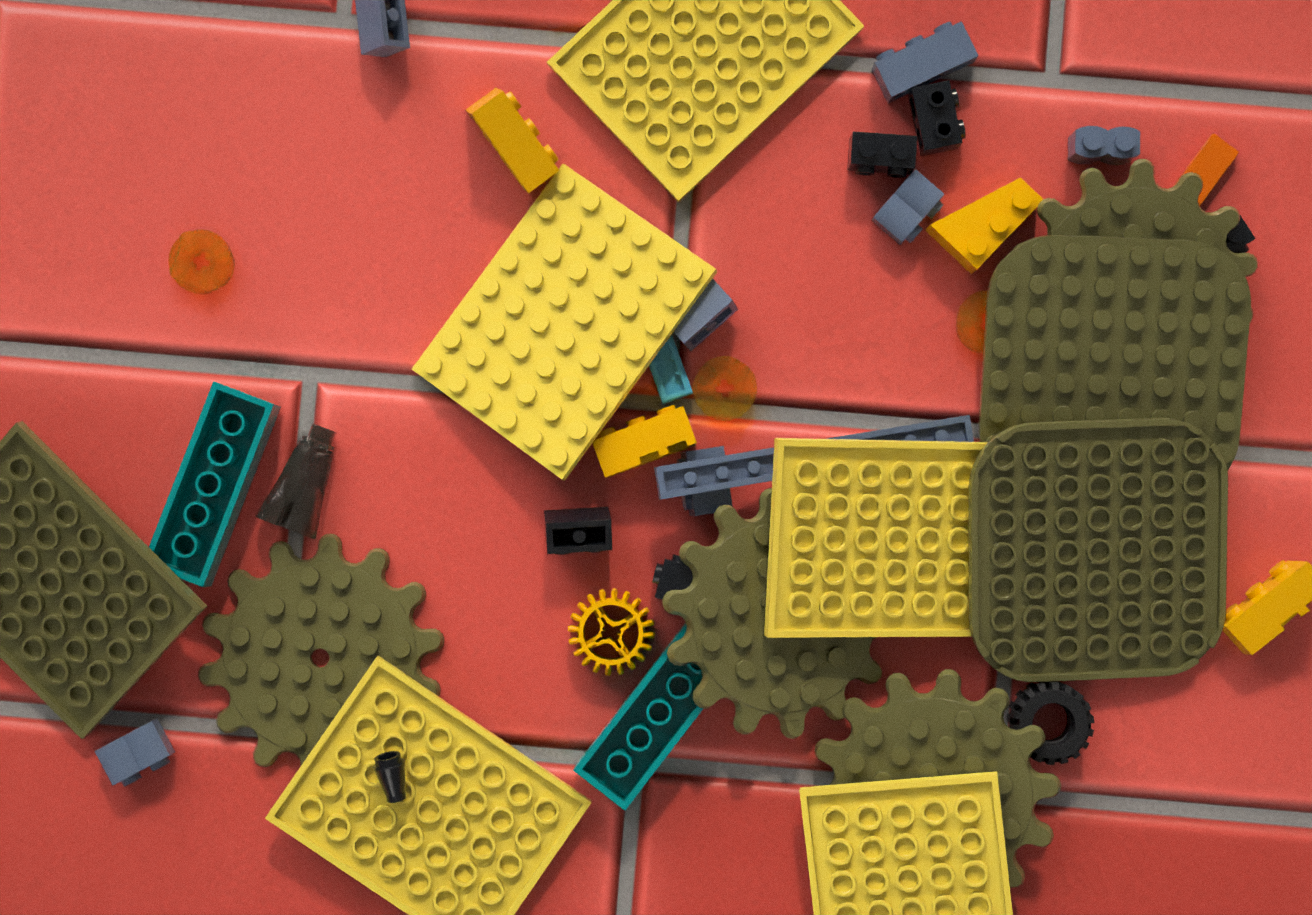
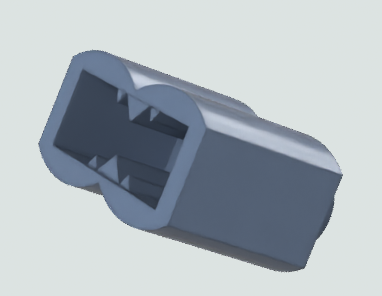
M1085 126L1075 130L1068 137V160L1076 164H1092L1100 160L1109 165H1123L1140 155V131L1135 128L1116 127L1108 131L1098 126Z
M915 169L875 214L872 221L899 245L905 239L911 243L923 229L918 225L927 215L932 219L944 205L939 201L944 196V193Z
M157 718L99 748L95 753L112 786L122 782L125 787L142 778L139 771L150 766L153 772L170 763L168 756L175 753V750Z

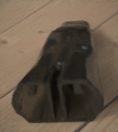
M312 423L308 436L303 435L301 438L303 440H300L292 451L283 471L261 504L255 517L309 538H316L324 494L333 461L335 447L331 446L336 432Z

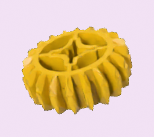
M617 588L612 589L611 598H606L605 590L600 589L599 596L601 600L596 601L592 594L587 595L591 605L587 607L584 603L579 602L577 607L584 613L582 616L577 613L571 614V618L578 621L579 624L578 626H568L569 632L578 633V637L569 639V644L579 643L581 646L573 652L574 656H579L584 652L587 656L581 664L586 666L590 660L595 661L596 663L592 670L595 673L599 671L601 664L606 665V676L611 675V666H617L618 674L622 675L624 673L622 664L626 662L628 667L634 670L636 666L632 658L636 657L639 661L643 662L646 658L639 652L640 649L643 648L647 651L652 649V645L644 642V638L651 639L655 637L654 632L645 631V627L654 625V620L648 619L643 621L642 616L649 612L648 607L638 611L636 607L641 602V599L638 597L632 604L628 603L629 591H625L623 598L618 599ZM602 606H620L631 614L621 620H613L605 613ZM594 612L600 624V631L593 638L586 641L585 624L589 615ZM602 617L612 627L626 623L620 627L621 632H617V635L620 636L617 640L621 646L612 637H604L597 641L603 635L602 631H606L603 628L605 622ZM637 622L638 640L629 652L622 635L627 628ZM604 643L610 644L618 651L621 657L605 658L596 654L592 649Z

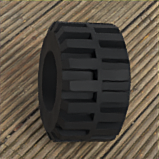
M1059 681L1039 682L1036 684L1031 682L1027 684V688L1024 691L1019 690L1015 694L1017 696L1016 700L1010 702L1009 708H1011V712L1007 714L1010 728L1018 730L1033 725L1034 715L1042 706L1050 703L1059 704L1065 709L1067 714L1065 730L1057 738L1045 740L1044 744L1031 754V758L1040 763L1045 762L1047 765H1055V762H1060L1061 764L1068 763V758L1070 757L1076 759L1081 755L1078 751L1082 747L1086 749L1090 744L1086 742L1088 736L1093 737L1094 730L1091 728V723H1094V716L1090 714L1089 710L1091 707L1089 703L1083 699L1084 696L1078 691Z

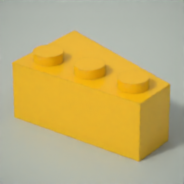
M494 88L465 111L477 123L485 138L495 148L522 188L527 193H530L560 171L555 165L559 159L548 144L543 147L536 137L540 132L531 119L523 120L517 111L521 108V105L511 92L505 94L503 90Z
M1020 177L936 221L925 231L972 274L1038 207L1043 198Z
M675 405L665 407L656 411L658 416L647 420L645 416L635 418L626 422L627 428L615 431L614 427L601 431L597 436L598 439L594 440L593 446L605 478L695 446L697 441L684 406L675 408Z
M1280 561L1269 571L1271 576L1263 583L1257 582L1246 591L1245 595L1247 598L1239 605L1235 603L1226 609L1225 623L1222 631L1242 653L1248 655L1255 654L1285 630L1283 626L1295 615L1299 614L1302 617L1310 611L1306 605L1312 601V565L1308 561Z

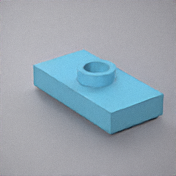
M671 335L649 365L663 404L693 394L673 336Z

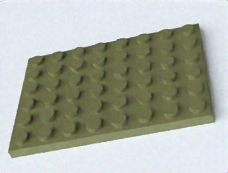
M21 421L15 423L0 441V658L83 739L95 729L207 605Z

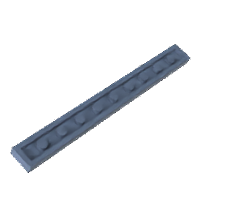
M970 415L827 438L974 442ZM774 447L654 467L659 500L772 481Z

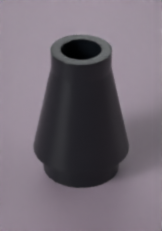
M389 751L377 755L374 758L375 765L373 769L384 790L387 802L396 803L406 799L405 759L401 758V754L398 751Z

